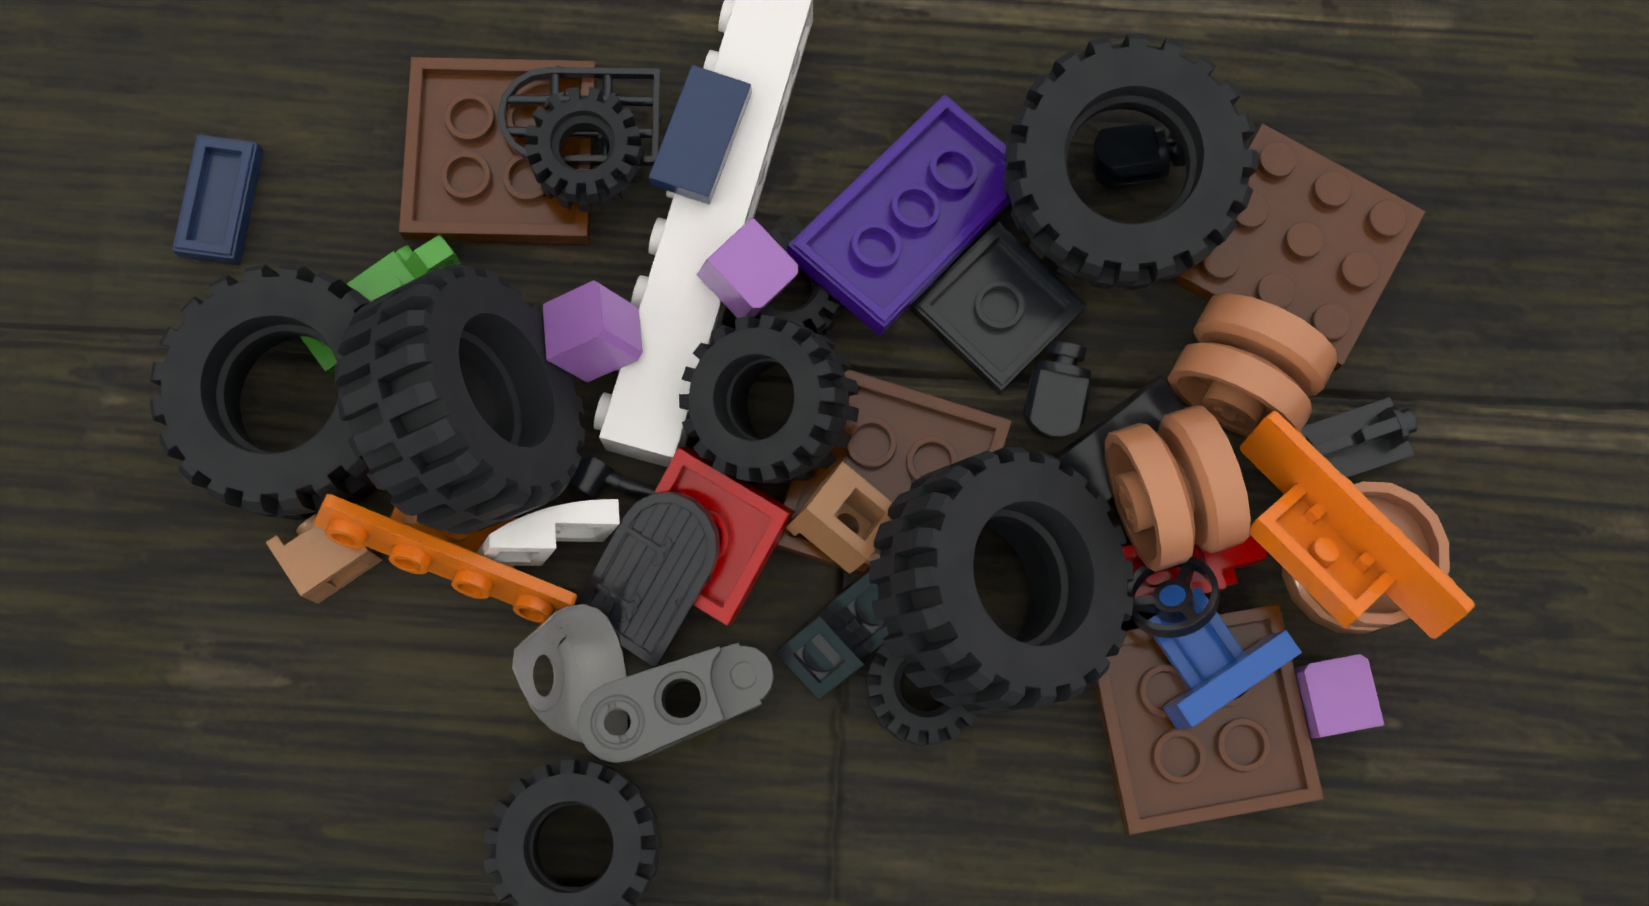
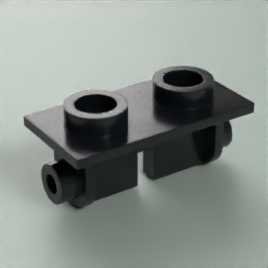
M1388 397L1305 425L1301 433L1342 475L1349 478L1413 456L1414 453L1408 438L1409 434L1417 431V421L1410 409L1399 410L1393 405L1391 398Z

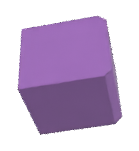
M752 217L706 259L696 275L737 318L745 316L754 318L798 274V264Z
M593 280L543 304L546 360L583 381L590 382L638 361L642 355L639 308Z
M1358 654L1315 662L1294 668L1310 739L1384 725L1369 660L1363 655Z

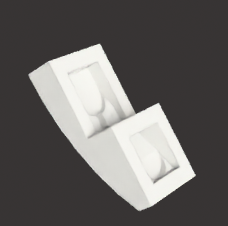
M618 499L571 502L527 514L489 534L476 553L504 565L542 566L555 551L556 541L604 542L620 524Z

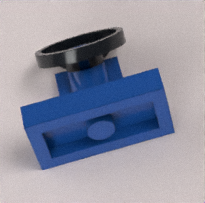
M1190 557L1187 562L1169 567L1181 568L1176 580H1168L1161 583L1154 590L1153 595L1135 598L1139 586L1149 576L1156 573L1147 568L1145 564L1134 573L1133 582H1128L1127 596L1134 597L1131 619L1141 630L1152 635L1188 688V690L1162 707L1176 729L1194 727L1302 653L1287 630L1267 635L1244 651L1217 613L1220 604V589L1214 572L1208 565L1194 557ZM1194 571L1200 573L1209 581L1212 587L1210 600H1208L1199 586L1193 590L1191 589L1190 584ZM1137 611L1152 613L1156 615L1147 620L1144 617H1142Z

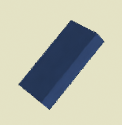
M691 65L649 175L651 186L710 205L752 94L750 83Z
M197 135L172 251L179 258L233 265L241 264L264 152L258 142Z

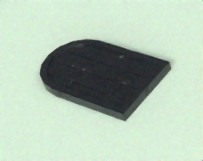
M678 491L656 492L637 501L620 520L618 528L575 604H585L598 608L611 622L620 645L654 668L661 665L715 570L720 554L719 530L711 513L697 499Z

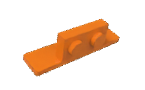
M1272 411L1240 445V451L1284 494L1250 526L1249 534L1345 629L1359 618L1383 593L1433 639L1438 638L1475 607L1472 599L1456 585L1452 578L1440 570L1405 536L1398 526L1393 524L1347 477L1342 475L1305 439L1300 431L1295 429L1278 412Z
M326 494L313 523L315 526L325 530L327 538L341 546L351 549H362L364 546L389 555V561L401 570L413 574H426L429 571L451 580L452 587L466 596L477 599H487L491 596L513 605V611L517 615L532 622H545L555 612L567 606H573L577 598L575 593L513 568V565H504L476 553L489 534L516 520L517 518L515 517L481 531L477 530L469 534H453L418 523L417 514L414 516L403 514L395 506L388 518L337 496Z

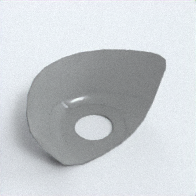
M585 604L567 606L551 615L514 649L512 669L531 709L550 730L571 740L583 743L579 737L577 723L581 705L595 689L606 683L627 677L623 652L617 634L608 617L598 608ZM541 655H546L550 659L554 672L552 690L545 697L537 692L533 680L535 661ZM618 710L608 714L605 721L608 732L616 736L627 732L628 713L626 711Z

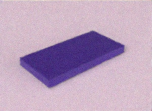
M944 95L788 244L786 252L798 264L801 270L878 336H881L1011 203L1010 197L1005 196L1003 181L1006 164L1004 156L1007 145L947 95Z

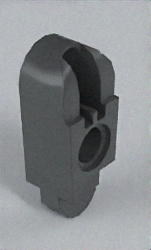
M738 642L723 648L716 647L606 683L592 691L581 705L577 720L579 737L587 750L601 760L617 764L638 762L762 706L761 701L766 698L772 689L774 680L772 665L761 651L753 647L740 646ZM683 682L691 683L698 687L701 701L696 712L686 718L672 717L668 713L665 704L666 695L671 687ZM623 710L630 716V728L623 735H612L606 728V717L610 712Z

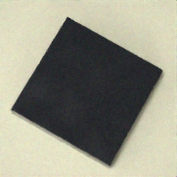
M998 221L912 304L911 311L1000 395L1049 347L1050 341H1055L1085 311L1087 304Z

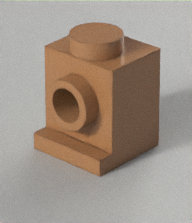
M842 461L821 481L785 528L794 536L801 533L851 574L863 563L870 566V561L880 558L881 550L874 548V539L879 525L892 520L888 516V508L893 502Z
M315 514L297 528L296 531L299 536L290 542L276 535L268 540L266 544L299 595L319 604L383 561L378 551L364 546L362 549H351L331 541L326 537L324 529L313 524L317 516Z

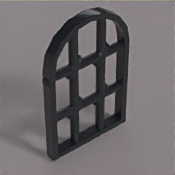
M546 67L530 70L514 79L502 94L498 109L500 131L512 151L528 161L526 149L517 144L512 138L526 137L527 127L507 126L506 114L509 104L544 105V108L548 109L550 106L547 98L555 93L558 94L561 102L570 99L566 92H560V78L603 79L602 97L604 100H607L611 93L620 99L621 106H653V128H639L640 138H652V156H643L644 165L640 164L639 166L654 165L659 151L660 123L663 118L660 112L661 71L658 68ZM551 78L550 95H515L519 89L532 81ZM613 79H654L653 96H618V92H613ZM580 130L569 137L595 138V141H601V155H561V158L567 165L599 166L607 158L610 145L602 134L593 130Z

